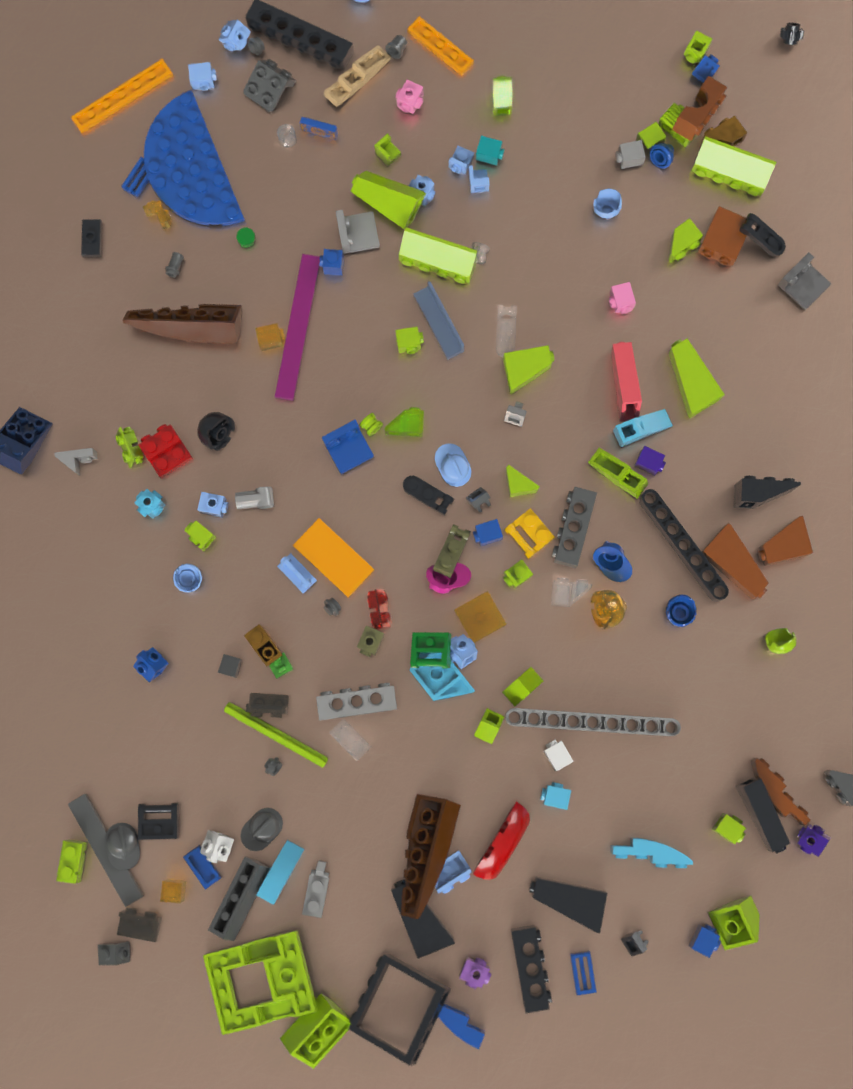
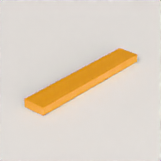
M162 58L80 110L71 118L80 132L84 133L173 76V73Z

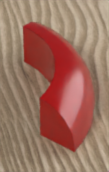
M517 801L507 814L498 834L475 868L473 875L485 880L496 878L523 837L530 823V816L526 808Z

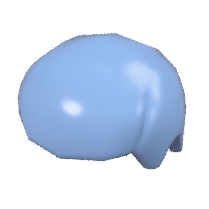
M611 188L599 191V195L594 199L593 204L595 213L599 217L606 219L617 216L622 208L621 194Z
M189 563L182 564L176 568L173 574L174 585L180 591L187 593L197 590L203 579L201 570L196 565Z

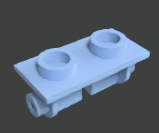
M291 553L287 557L284 556L280 560L281 563L277 566L303 594L317 581Z

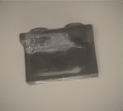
M126 908L119 912L120 921L117 935L157 942L162 917H157V913L145 911V914L137 913L138 910L134 908Z

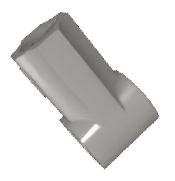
M259 487L253 491L236 492L235 503L237 509L255 507L267 509L274 507L272 487Z

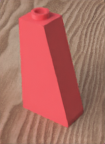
M618 342L612 345L611 357L619 421L622 422L639 417L642 398L632 342Z

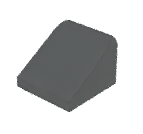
M223 654L218 673L237 678L242 659Z

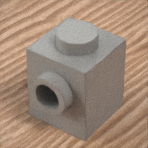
M642 140L619 145L616 152V161L620 163L621 169L643 165L645 153Z

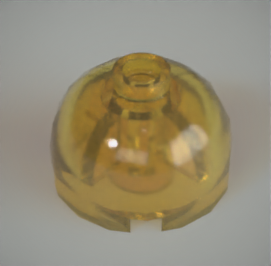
M595 591L591 598V603H594L595 610L591 609L595 623L599 628L604 627L603 629L617 626L624 619L627 609L626 602L615 591Z

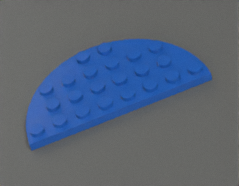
M189 90L170 101L158 113L149 128L144 146V164L149 182L158 198L171 211L188 221L208 226L209 224L227 226L244 222L243 214L193 92Z

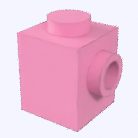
M630 282L612 286L609 292L611 308H614L615 313L621 312V314L631 312L636 302Z

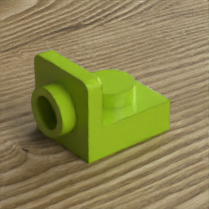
M522 559L503 573L505 575L503 579L509 587L513 586L514 589L533 576V573Z

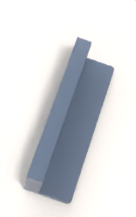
M430 281L427 282L426 288L413 295L447 360L464 352V343Z

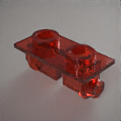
M385 589L368 591L369 609L376 608V612L370 613L372 626H374V629L391 627V614L388 611V596L385 593Z

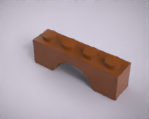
M708 76L695 97L700 107L686 106L679 115L672 130L692 141L695 135L699 136L704 127L709 123L712 115L714 116L718 110L719 105L721 106L727 96L724 94L727 86Z

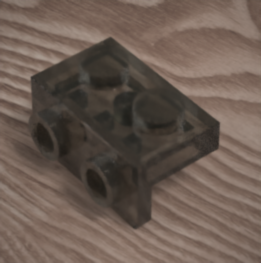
M250 693L249 704H246V712H250L251 716L263 717V713H268L272 718H282V714L288 715L289 696Z

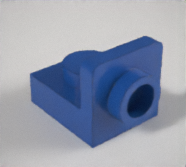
M705 54L692 72V75L704 83L707 77H712L720 67L718 64L719 60L712 54L709 57Z

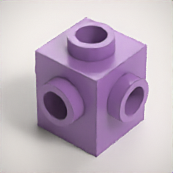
M467 956L459 978L466 981L465 984L471 988H482L483 984L487 985L491 977L490 968L486 965L487 962L478 957L474 960ZM475 971L480 972L478 975L473 974Z

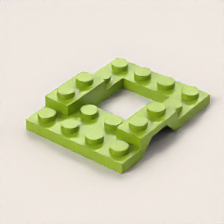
M298 930L265 937L203 955L222 1035L258 1027L275 1020L298 1017L318 1011ZM263 961L272 999L238 1009L229 970Z

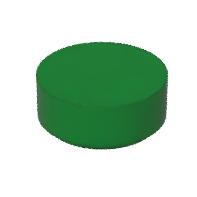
M245 227L237 232L236 238L242 247H250L255 243L256 237L252 229Z

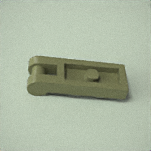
M453 524L433 568V571L450 578L471 533L469 530L459 529V526ZM455 535L461 537V541L454 539Z

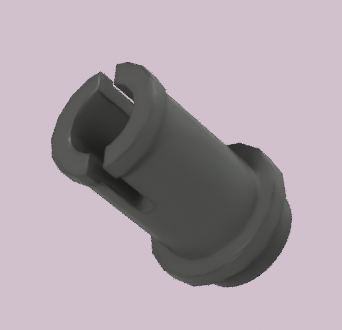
M177 252L172 253L169 265L165 267V273L168 276L175 278L179 275L180 272L178 270L184 256Z

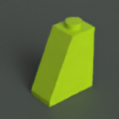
M549 345L504 353L503 361L510 394H514L551 368L552 362H554L553 351L549 350Z

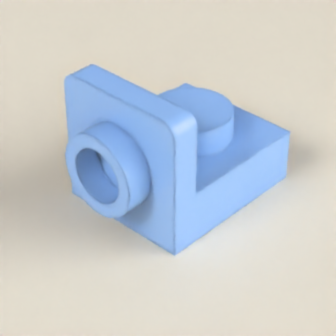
M457 146L453 156L449 159V168L455 173L466 174L474 157V152Z

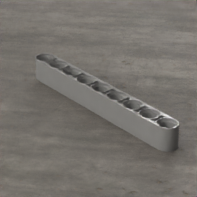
M512 708L505 715L507 724L517 727L655 736H676L681 730L679 721L673 718ZM511 712L519 714L518 722L512 723L509 720ZM531 713H536L539 717V721L536 724H531L528 720ZM551 714L558 717V723L554 726L548 722V717ZM571 715L578 719V723L574 727L570 726L567 721ZM589 717L596 718V727L590 728L588 726L587 720ZM610 718L616 720L617 725L614 729H610L607 726V721ZM630 719L636 723V728L633 731L629 730L626 725ZM648 721L655 723L656 727L652 732L646 728ZM668 722H672L675 725V730L672 733L666 730Z

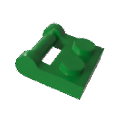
M412 632L411 667L442 666V668L449 669L451 666V633ZM419 653H442L441 659L419 658Z

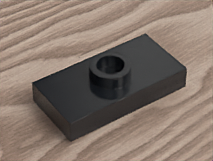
M101 219L82 220L81 256L101 257Z

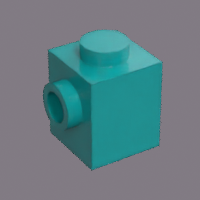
M481 136L476 151V160L497 166L498 160L503 159L505 151L502 148L503 141Z

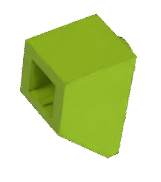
M690 218L675 228L672 234L669 253L670 263L674 260H681L685 257L688 250L691 249L693 251L701 245L700 241L703 234Z

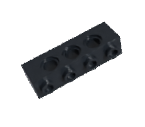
M534 925L511 929L525 1013L549 1010V1003H552L550 990L546 991L545 983L549 981L547 970L542 968V962H545L544 952L539 950L538 942H542L540 930H536ZM526 943H531L534 945V949L532 952L526 953L523 951V946ZM531 963L537 965V970L534 973L526 971L527 966ZM533 984H539L541 990L534 994L530 991V987Z

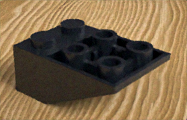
M744 476L734 486V508L754 509L792 492L801 485V482H795L793 478H784L783 481L776 480L775 477L756 479V476Z

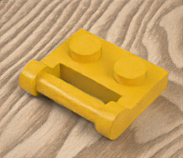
M531 508L504 529L507 534L510 533L526 552L525 555L528 559L555 538ZM520 526L536 546L531 548L515 528Z

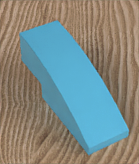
M287 840L256 896L274 905L305 849Z

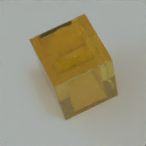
M277 323L255 328L261 351L283 346L282 340H285L283 328L279 329Z
M171 879L162 881L160 902H183L185 899L186 881Z

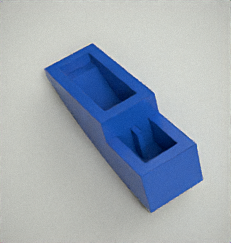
M444 1004L438 1016L440 1020L457 1037L479 1050L485 1036V1030L469 1024V1014Z

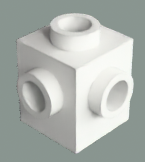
M208 830L200 853L207 856L206 860L217 863L218 860L226 862L234 839L225 834Z

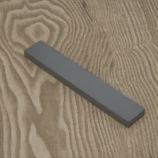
M83 794L68 804L124 906L127 907L142 898L144 895L130 870H118L110 864L105 842L107 829L87 794Z

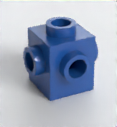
M152 647L147 651H141L136 656L137 661L133 667L148 682H151L162 674L169 663Z

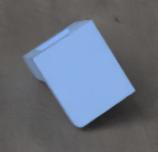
M469 165L470 192H488L489 177L487 176V170H473V166Z

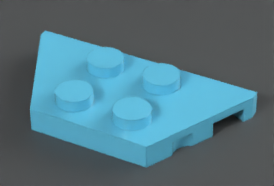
M419 653V658L441 659L442 653ZM452 661L449 669L442 668V666L410 668V672L433 701L475 692Z

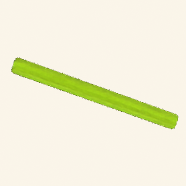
M228 702L225 706V713L318 766L324 767L326 765L328 757L231 702Z

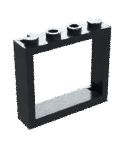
M384 954L377 961V970L368 980L367 991L360 997L358 1001L359 1007L352 1014L349 1021L351 1024L348 1029L407 1065H416L451 989L396 957ZM389 965L436 991L406 1054L360 1027Z

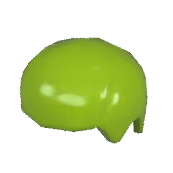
M787 628L775 629L765 635L767 647L773 653L785 654L791 652L796 646V636L794 632L791 634Z

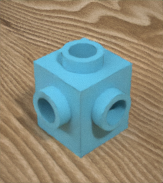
M148 489L141 491L137 495L135 502L139 513L144 517L149 515L153 519L163 511V507L166 504L161 501L163 497L155 490L150 492Z

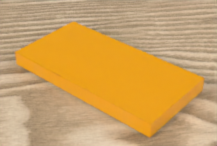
M320 518L293 544V547L348 598L375 571Z

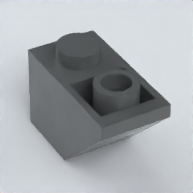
M826 770L824 772L827 776L825 780L831 788L834 787L838 794L836 796L843 805L853 806V775Z

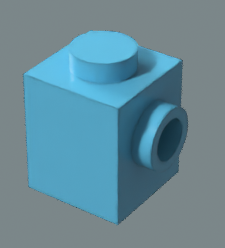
M552 782L551 786L546 785V789L542 788L540 800H543V805L568 810L571 790L564 789V784Z

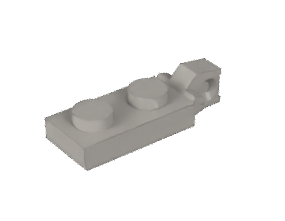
M319 860L316 870H311L302 915L322 918L329 884V873L325 872L326 861Z

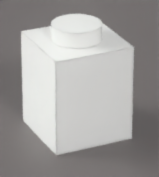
M555 739L546 744L547 749L543 751L555 771L574 762L562 741L557 742Z

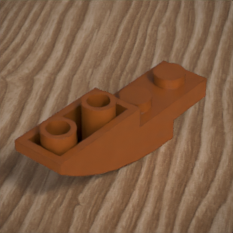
M753 758L751 764L755 778L762 779L776 812L781 817H786L790 814L797 822L806 826L811 821L807 816L809 813L800 805L797 807L792 802L794 799L787 792L782 793L787 787L783 783L784 778L777 772L773 773L769 769L770 765L764 759Z

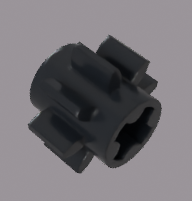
M789 22L785 28H781L780 37L784 39L783 43L796 45L799 40H803L804 30L800 28L801 24Z

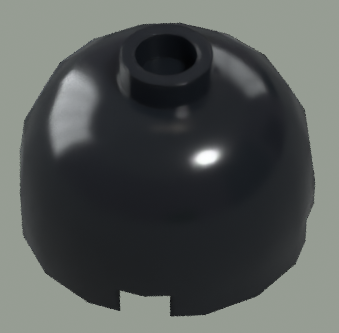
M211 412L199 421L197 435L201 443L210 450H221L230 442L231 437L228 436L231 431L234 432L235 422L231 417L223 413Z

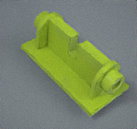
M119 427L115 437L117 444L122 447L124 462L128 463L129 468L132 467L134 462L136 464L144 462V455L139 445L132 447V444L138 443L134 430L131 427H126L123 430L122 427Z

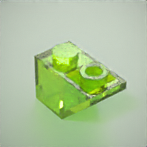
M499 76L493 78V116L512 114V77Z

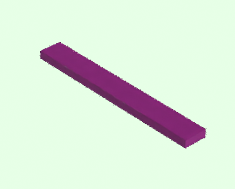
M302 254L275 392V398L294 401L320 267L319 256Z

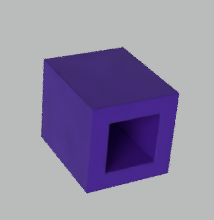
M644 446L634 466L655 476L658 471L662 472L666 464L663 461L665 455Z

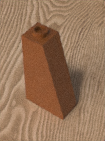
M727 523L703 549L702 553L714 567L752 600L756 597L761 598L766 593L767 589L765 587L769 583L732 525Z

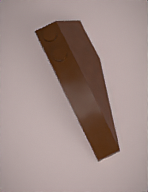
M199 304V308L189 309L187 305L181 306L179 310H171L170 307H164L157 312H153V309L129 310L123 318V323L143 331L180 340L206 342L208 344L215 342L233 344L237 343L240 335L242 305Z
M416 795L406 836L409 843L408 850H405L407 869H404L403 878L406 879V885L402 891L401 915L419 919L428 903L447 858L460 804L443 798Z

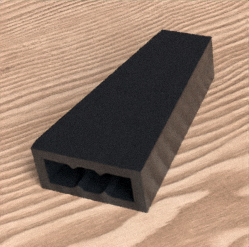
M751 778L735 786L768 851L780 853L786 850V845L790 844V841L762 779Z
M536 876L535 881L531 880L529 892L532 893L533 899L590 930L600 933L607 898L606 891Z
M405 879L394 883V888L391 889L400 915L402 891L406 885ZM426 904L419 919L401 915L417 959L455 944L453 936L428 904Z

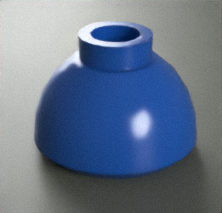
M658 143L652 146L649 152L651 161L659 168H668L674 159L673 146L665 143Z

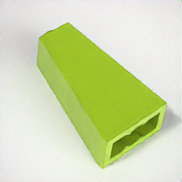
M364 171L354 177L352 181L353 186L350 191L403 229L413 223L426 195L424 191L369 171Z
M687 338L683 341L679 339L671 345L672 348L669 351V356L687 415L691 418L721 400L725 394Z

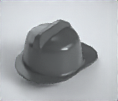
M264 808L250 818L242 828L240 835L241 841L247 849L251 851L263 850L279 835L283 826V820L279 812L272 808Z
M127 823L112 825L108 829L105 839L109 862L118 870L131 869L137 864L140 856L137 833Z

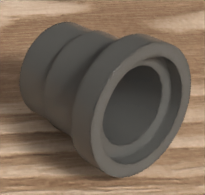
M397 35L392 42L386 45L387 53L395 59H400L407 45V40L403 36Z

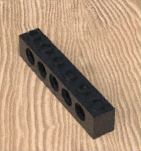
M260 0L253 1L245 16L248 27L253 31L263 32L267 37L271 39L276 38L286 46L291 45L301 53L312 55L318 61L328 62L336 69L341 68L344 70L354 52L352 42Z

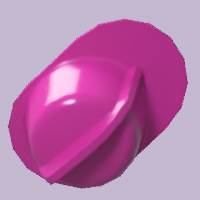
M457 563L451 578L433 571L434 565L430 566L426 571L429 588L441 594L449 593L453 588L464 586L471 579V571L461 563Z

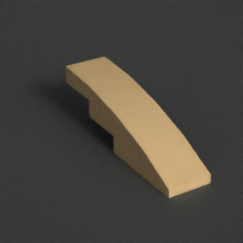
M379 45L353 62L352 68L340 75L338 82L325 90L324 96L335 107H338L375 76L390 61L391 57Z

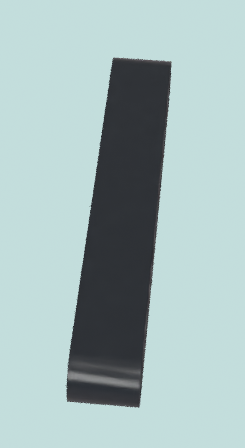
M653 489L645 490L639 499L641 507L707 596L715 602L725 599L729 593L727 585L660 495ZM645 496H652L654 502L647 503L645 501ZM656 511H663L665 514V518H658L656 515ZM668 526H674L676 534H670ZM680 541H685L687 543V550H683L680 548ZM692 556L699 559L698 566L691 563ZM703 572H708L710 574V581H705L703 579ZM715 587L722 590L723 594L721 597H717L714 594Z

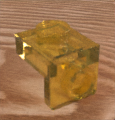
M151 201L143 206L147 216L157 214L163 230L170 228L168 221L171 220L168 209L164 210L161 201Z

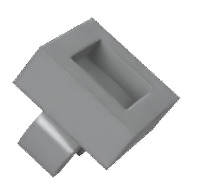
M516 401L515 406L509 405L504 421L522 427L527 412L522 409L523 403Z

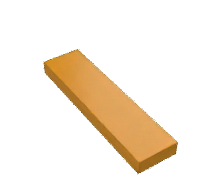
M420 16L407 28L409 34L461 76L474 64V60Z

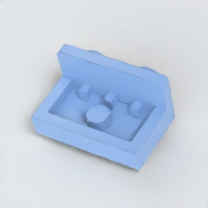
M459 850L446 858L435 886L438 894L441 892L446 894L454 888V883L458 881L463 883L471 877L469 874L472 870Z

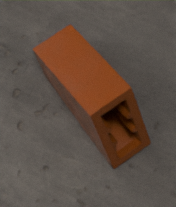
M803 516L793 520L759 547L758 557L764 566L808 556L813 553Z

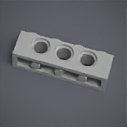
M390 683L378 684V688L371 689L370 685L361 686L359 691H351V688L341 689L339 694H332V691L321 692V696L316 697L320 721L397 710L395 688L390 686ZM374 693H379L382 697L378 704L371 702V696ZM354 696L362 698V704L358 707L352 705L351 701ZM337 698L343 702V706L338 710L332 706L333 701Z

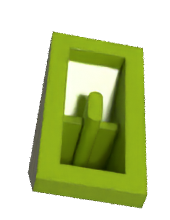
M510 465L506 467L505 472L510 497L537 493L540 486Z
M530 667L502 693L515 707L544 681Z

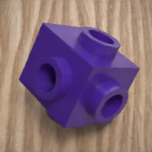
M810 824L807 828L803 826L797 837L800 840L797 844L801 845L800 849L807 854L813 853L819 857L831 837L824 833L825 830L816 824L812 826Z

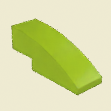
M600 447L588 462L603 476L637 499L648 485L647 478L635 472L629 465Z

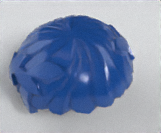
M682 594L671 598L666 606L668 620L678 627H684L692 623L697 615L694 600L688 595Z

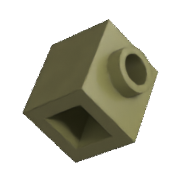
M366 626L357 645V648L361 649L359 653L368 657L371 654L376 656L385 634Z

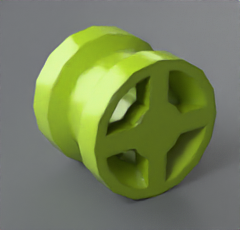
M370 413L361 421L359 426L365 428L370 437L379 431L383 423L376 419L374 413Z

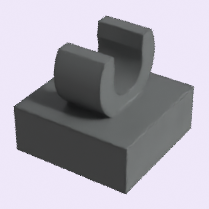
M482 487L466 497L468 503L479 512H482L480 508L482 503L485 502L488 507L491 506L488 500L491 497Z

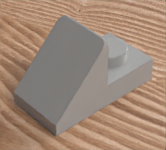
M93 448L55 452V457L79 476V461L81 463H91L92 460L98 459L97 451Z

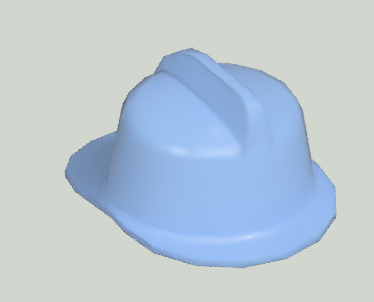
M449 443L438 448L435 453V463L444 481L450 486L455 487L466 484L471 477V467L462 449L455 444Z

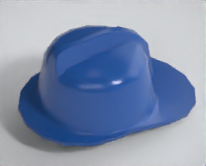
M605 541L603 546L595 550L593 560L606 577L615 582H624L631 577L632 566L625 557L624 550L620 545Z

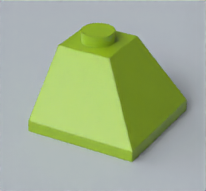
M751 896L734 900L708 912L725 950L758 942L760 914Z

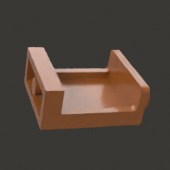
M719 206L699 252L706 258H714L723 265L733 266L747 236L739 230L742 224L746 223V217Z

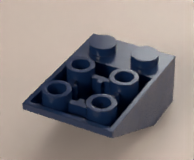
M19 407L0 429V464L22 475L35 458L52 423Z

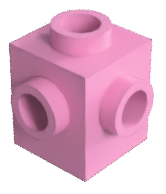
M406 80L403 87L399 88L396 93L397 106L404 112L414 114L416 109H419L423 103V87Z

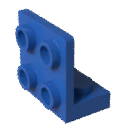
M356 420L322 437L340 474L374 457Z

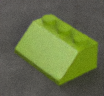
M322 993L315 999L318 1011L300 1016L280 1038L290 1055L313 1069L347 1033L351 1024L349 1023L350 1017L334 1001Z

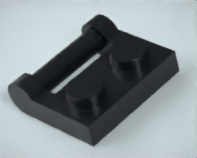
M172 803V805H138V840L179 838V803ZM146 813H171V819H145Z

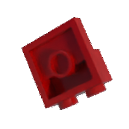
M171 424L160 426L157 428L156 434L144 436L140 440L141 443L138 444L160 478L193 459Z

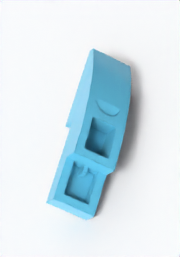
M630 838V846L611 845V854H615L616 858L625 859L628 858V855H635L636 859H647V855H650V862L658 868H667V864H675V868H687V865H693V860L685 854L652 840Z

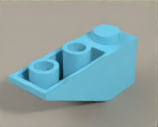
M666 409L618 424L613 432L621 448L668 429L673 425Z

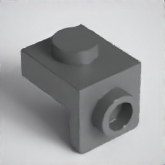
M129 942L99 944V965H119L130 962Z

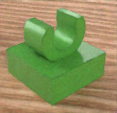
M284 652L280 658L269 665L276 679L293 670Z

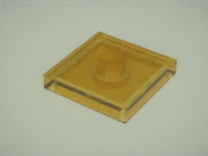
M488 591L454 609L469 638L474 643L507 625Z

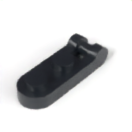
M749 213L746 217V223L742 224L739 229L740 232L750 237L769 255L778 256L783 254L786 247L783 238L758 216Z
M408 476L404 479L403 489L408 495L445 516L448 511L447 507L455 500L453 497L416 476ZM438 498L443 500L440 505L436 504Z

